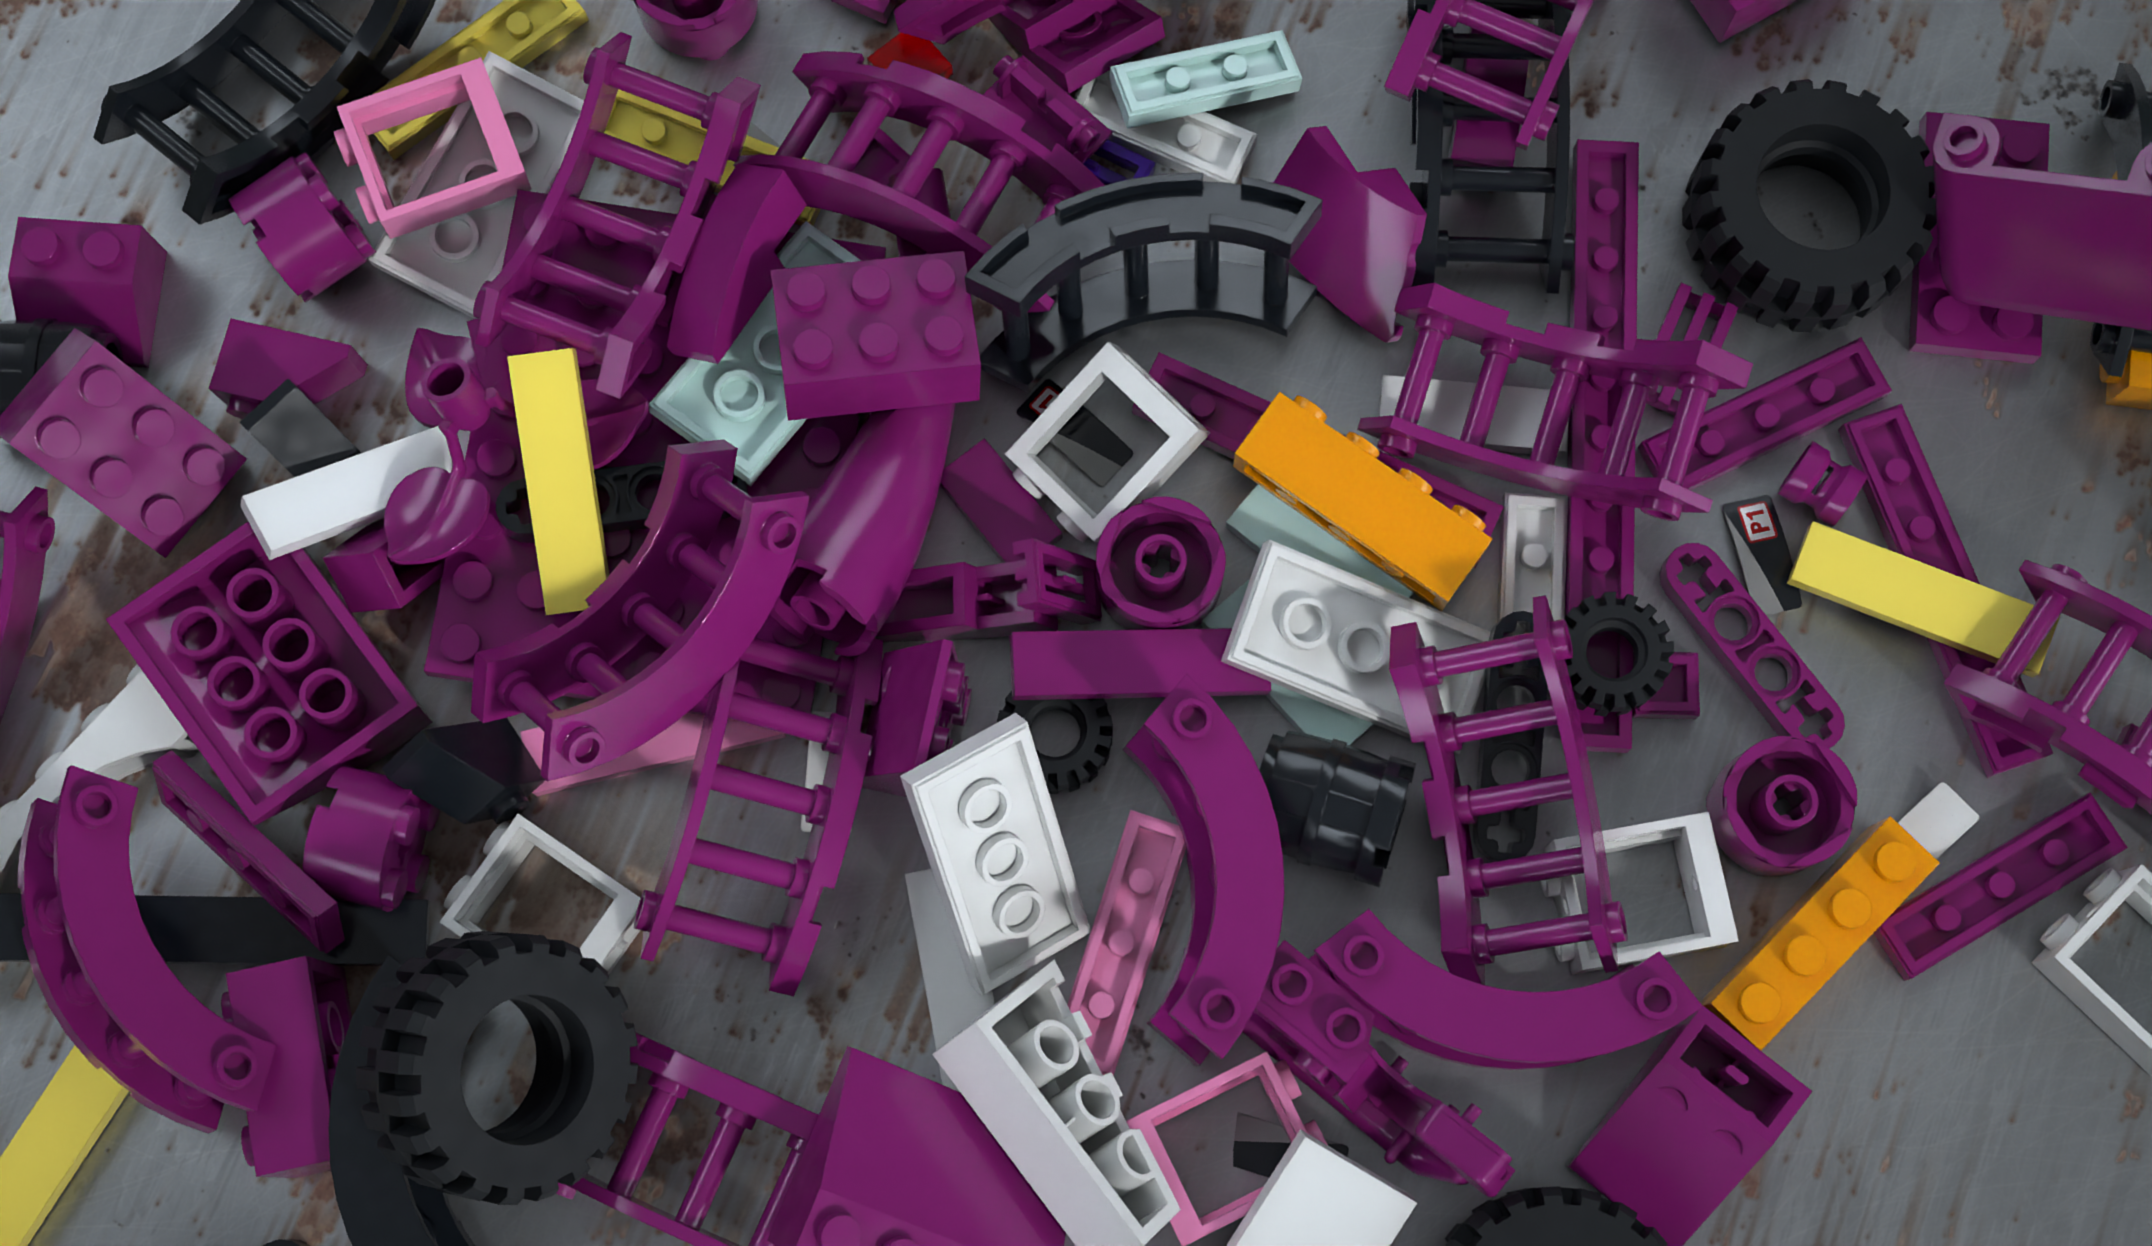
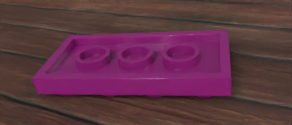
M1926 112L1919 121V135L1922 136L1930 150V153L1923 161L1925 167L1933 166L1934 140L1944 113ZM1982 117L1988 119L1997 127L2003 143L1997 166L2048 171L2050 124ZM1936 224L1930 231L1933 240L1927 252L1912 270L1909 351L2034 364L2042 354L2043 315L1966 304L1951 296L1940 273Z

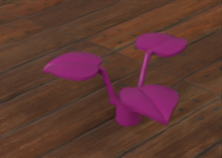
M417 328L412 341L405 374L407 406L419 423L429 428L438 426L443 433L452 459L451 473L440 467H427L417 470L406 476L391 493L384 513V528L388 542L387 557L397 564L413 565L434 562L459 551L476 537L488 516L490 493L486 486L478 480L463 479L466 474V463L457 433L459 430L472 431L480 428L488 420L490 408L493 407L498 408L515 420L517 419L514 404L503 398L496 388L485 389L480 382L481 376H479L470 337L445 335L425 328ZM598 379L581 380L594 469L610 463L621 454L648 414L649 402L644 395L632 387H629L619 399L596 390Z

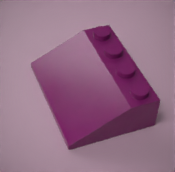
M246 522L106 618V621L254 826L328 788L326 787L328 781L340 767L348 765L364 769L380 761L433 723L355 615L351 613L344 600L305 547L269 560L249 522Z
M847 1046L767 1241L775 1246H1064L1066 1232L961 1092Z

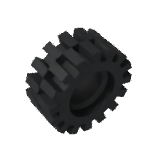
M1604 592L1598 599H1595L1594 595L1584 599L1579 606L1573 607L1564 619L1569 629L1573 649V658L1565 659L1578 709L1583 711L1588 706L1595 709L1594 715L1604 717L1609 712H1616V716L1627 714L1633 708H1639L1645 704L1664 685L1663 681L1670 674L1673 663L1669 662V657L1674 653V641H1666L1665 635L1670 629L1665 620L1657 623L1653 618L1657 610L1649 603L1643 609L1636 605L1638 600L1636 596L1627 594L1623 599H1617L1616 592ZM1604 631L1616 632L1624 636L1631 643L1635 654L1634 665L1630 673L1619 678H1608L1594 671L1586 656L1587 644L1592 636Z
M1011 690L1005 698L1003 710H999L997 723L1017 713L1028 722L1030 729L1034 720L1043 712L1062 710L1072 715L1079 724L1081 731L1080 739L1076 747L1068 754L1051 757L1040 753L1036 749L1049 794H1058V790L1069 789V792L1080 789V784L1088 780L1090 783L1098 776L1099 769L1102 765L1105 766L1108 761L1113 738L1112 717L1109 715L1105 699L1012 700Z

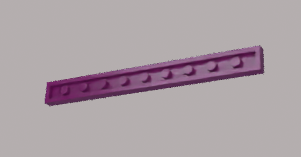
M1577 139L1573 148L1572 234L1574 236V259L1571 269L1570 328L1602 334L1605 337L1603 347L1633 351L1637 340L1639 142ZM1588 374L1586 381L1579 382L1568 421L1567 468L1598 473L1624 388L1619 385V380ZM1635 442L1625 472V476L1635 477ZM1568 496L1565 616L1573 607L1576 608L1584 599L1594 595L1595 599L1600 598L1604 592H1616L1617 599H1623L1627 594L1634 596V507ZM1604 631L1595 634L1589 639L1586 656L1594 671L1608 678H1619L1630 673L1633 668V647L1624 636L1616 632ZM1588 706L1583 711L1578 709L1587 751L1628 753L1632 749V710L1627 714L1616 716V712H1609L1604 717L1594 715L1595 709Z

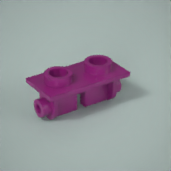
M1006 55L995 66L993 75L998 80L983 95L1025 119L1026 122L1021 131L1041 143L1048 150L1051 151L1053 146L1058 143L1084 164L1113 135L1110 129L1024 55L1016 60Z

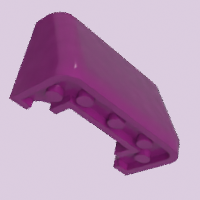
M1944 112L1934 140L1933 167L1939 268L1948 293L1956 300L1966 304L2152 331V143L2139 152L2133 162L2127 180L1997 166L2003 144L1997 127L1988 119L1979 116Z

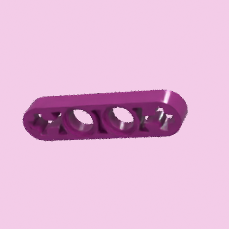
M1686 543L1677 547L1663 562L1659 573L1660 585L1667 597L1778 736H1793L1792 738L1802 739L1811 743L1817 742L1829 749L1835 746L1842 738L1845 729L1844 715L1839 705L1711 548L1700 543ZM1680 560L1688 567L1696 563L1703 567L1705 572L1700 576L1699 582L1709 595L1718 586L1725 594L1717 597L1704 611H1701L1697 603H1700L1707 595L1694 581L1688 582L1686 585L1679 581L1677 576L1683 569ZM1722 608H1733L1741 612L1747 621L1748 627L1745 637L1740 640H1729L1722 637L1717 632L1714 624L1716 612ZM1773 658L1784 665L1787 670L1788 680L1782 690L1770 691L1764 689L1758 683L1754 671L1758 660ZM1800 687L1806 696H1803L1795 703L1808 717L1814 716L1816 713L1823 717L1825 724L1820 727L1819 731L1824 739L1822 740L1817 734L1804 737L1800 733L1798 727L1805 720L1794 704L1784 712L1776 704L1788 699Z

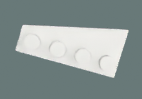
M1054 959L1010 991L932 1055L1075 1246H1145L1181 1209L1141 1130L1129 1128L1120 1110L1119 1098L1123 1094L1112 1072L1105 1075L1101 1073L1085 1041L1092 1036V1033L1081 1011L1071 1013L1058 987L1065 979Z

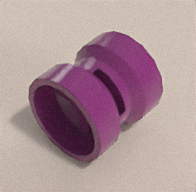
M1812 441L1792 467L1777 493L1794 504L1806 503L1814 509L1817 519L1833 527L1854 501L1868 475L1853 465L1841 466L1831 460L1830 451ZM1824 472H1828V474L1825 476V478L1823 479L1815 493H1811L1814 487L1821 479V477L1823 476Z

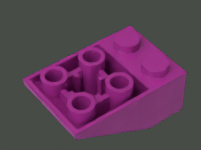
M942 639L884 653L878 702L875 706H872L866 734L872 736L862 788L907 797L900 776L954 747L955 740L951 739L953 726H965L972 689L968 688L969 677L964 676L965 663L958 661L953 641Z
M1703 1006L1700 1010L1672 1027L1567 1167L1609 1201L1621 1202L1637 1212L1636 1219L1645 1227H1654L1667 1242L1666 1246H1683L1771 1148L1813 1091Z

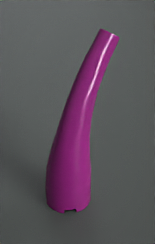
M933 168L915 199L951 219L943 170ZM901 171L889 177V187L892 188ZM897 236L898 257L930 254L913 243ZM956 403L870 413L845 454L807 506L804 528L794 562L783 589L770 612V615L792 635L805 643L809 641L813 633L839 642L834 651L835 655L849 657L857 656L867 651L894 609L919 557L942 478Z

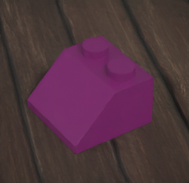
M18 217L8 272L16 320L56 318L59 322L101 326L106 333H114L118 338L123 354V362L127 366L149 368L167 251L142 225Z

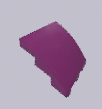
M1004 0L1006 10L989 17V20L1022 55L1068 94L1109 71L1111 66L1121 64L1165 38L1162 17L1136 0Z
M1327 126L1307 128L1273 183L1291 187L1323 199L1322 216L1289 261L1311 284L1317 286V290L1362 328L1385 343L1398 341L1402 336L1404 326L1396 322L1397 313L1394 312L1400 290L1411 287L1413 284L1416 270L1415 254L1418 245L1422 241L1427 213L1396 168L1357 172Z

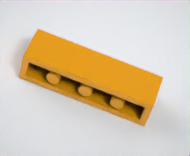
M1279 392L1234 453L1233 467L1429 604L1443 611L1493 540V538L1483 532L1486 528L1485 523L1474 513L1460 505H1454L1450 510L1430 496L1433 491L1432 487L1414 472L1401 468L1397 473L1377 459L1380 455L1378 449L1362 436L1354 432H1348L1346 436H1343L1324 423L1327 415L1313 402L1299 395L1292 401Z
M1891 816L1869 826L1700 1003L1761 1051L1940 862Z

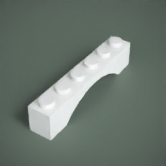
M138 664L127 677L126 682L128 685L110 703L97 707L87 716L81 726L82 733L65 751H60L50 756L39 767L35 774L36 781L18 800L10 801L0 808V893L21 894V889H18V864L22 835L31 803L40 798L58 804L66 771L70 765L119 781L130 774L152 767L153 761L170 750L181 759L194 757L199 751Z

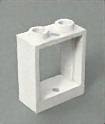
M1107 342L1005 455L1018 467L1012 475L1023 488L1037 499H1041L1046 494L1062 510L1056 518L1070 534L1082 543L1089 537L1094 542H1099L1100 536L1111 518L1120 511L1141 503L1142 500L1151 498L1209 436L1210 432L1122 347ZM1109 378L1170 438L1097 515L1036 455L1102 383Z
M1709 812L1602 831L1606 853L1673 841L1694 934L1617 948L1618 967L1632 963H1641L1659 951L1664 958L1724 948L1739 942ZM1576 835L1554 839L1543 848L1544 853L1581 847L1580 837ZM1574 875L1540 881L1545 897L1554 896L1559 918L1582 914ZM1588 941L1554 946L1558 960L1560 962L1568 961L1571 976L1604 970L1598 952L1591 953Z
M520 814L516 815L511 824L507 821L501 823L485 843L483 853L487 857L472 877L469 875L463 876L447 895L444 907L448 911L440 920V923L460 937L467 932L486 931L478 923L534 845H536L614 899L580 947L582 958L595 959L609 975L640 932V930L634 929V919L640 897Z
M2143 864L2119 872L2109 868L2099 875L2084 891L2083 895L2089 902L2074 918L2069 913L2065 914L2046 930L2040 938V942L2046 948L2032 961V964L2152 1076V1034L2150 1035L2070 959L2124 900L2152 925V873Z

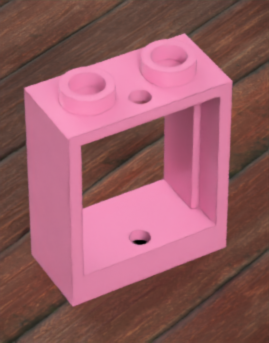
M481 57L337 106L344 128L333 131L347 167L358 164L366 183L364 186L355 188L359 202L368 223L372 224L380 221L390 239L517 195V189L532 190ZM471 100L498 171L395 207L368 135Z
M1266 1051L1126 1121L1130 1129L1141 1130L1181 1209L1170 1220L1181 1246H1186L1244 1217L1264 1186L1199 1218L1155 1127L1258 1076L1291 1143L1301 1129L1328 1145L1315 1120L1303 1125L1292 1102L1293 1099L1301 1096L1302 1093L1285 1059L1273 1064Z

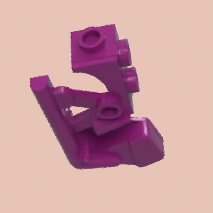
M1283 940L1276 950L1274 963L1262 996L1242 1033L1265 1052L1267 1051L1277 1062L1285 1059L1294 1076L1386 1151L1384 1159L1388 1164L1398 1161L1411 1172L1423 1177L1456 1185L1470 1183L1484 1195L1495 1197L1513 1175L1515 1169L1509 1165L1512 1158L1472 1126L1482 1113V1110L1471 1103L1462 1116H1459L1460 1111L1451 1104L1445 1105L1402 1077L1401 1073L1409 1063L1401 1056H1398L1390 1066L1369 1044L1375 1013L1286 940Z

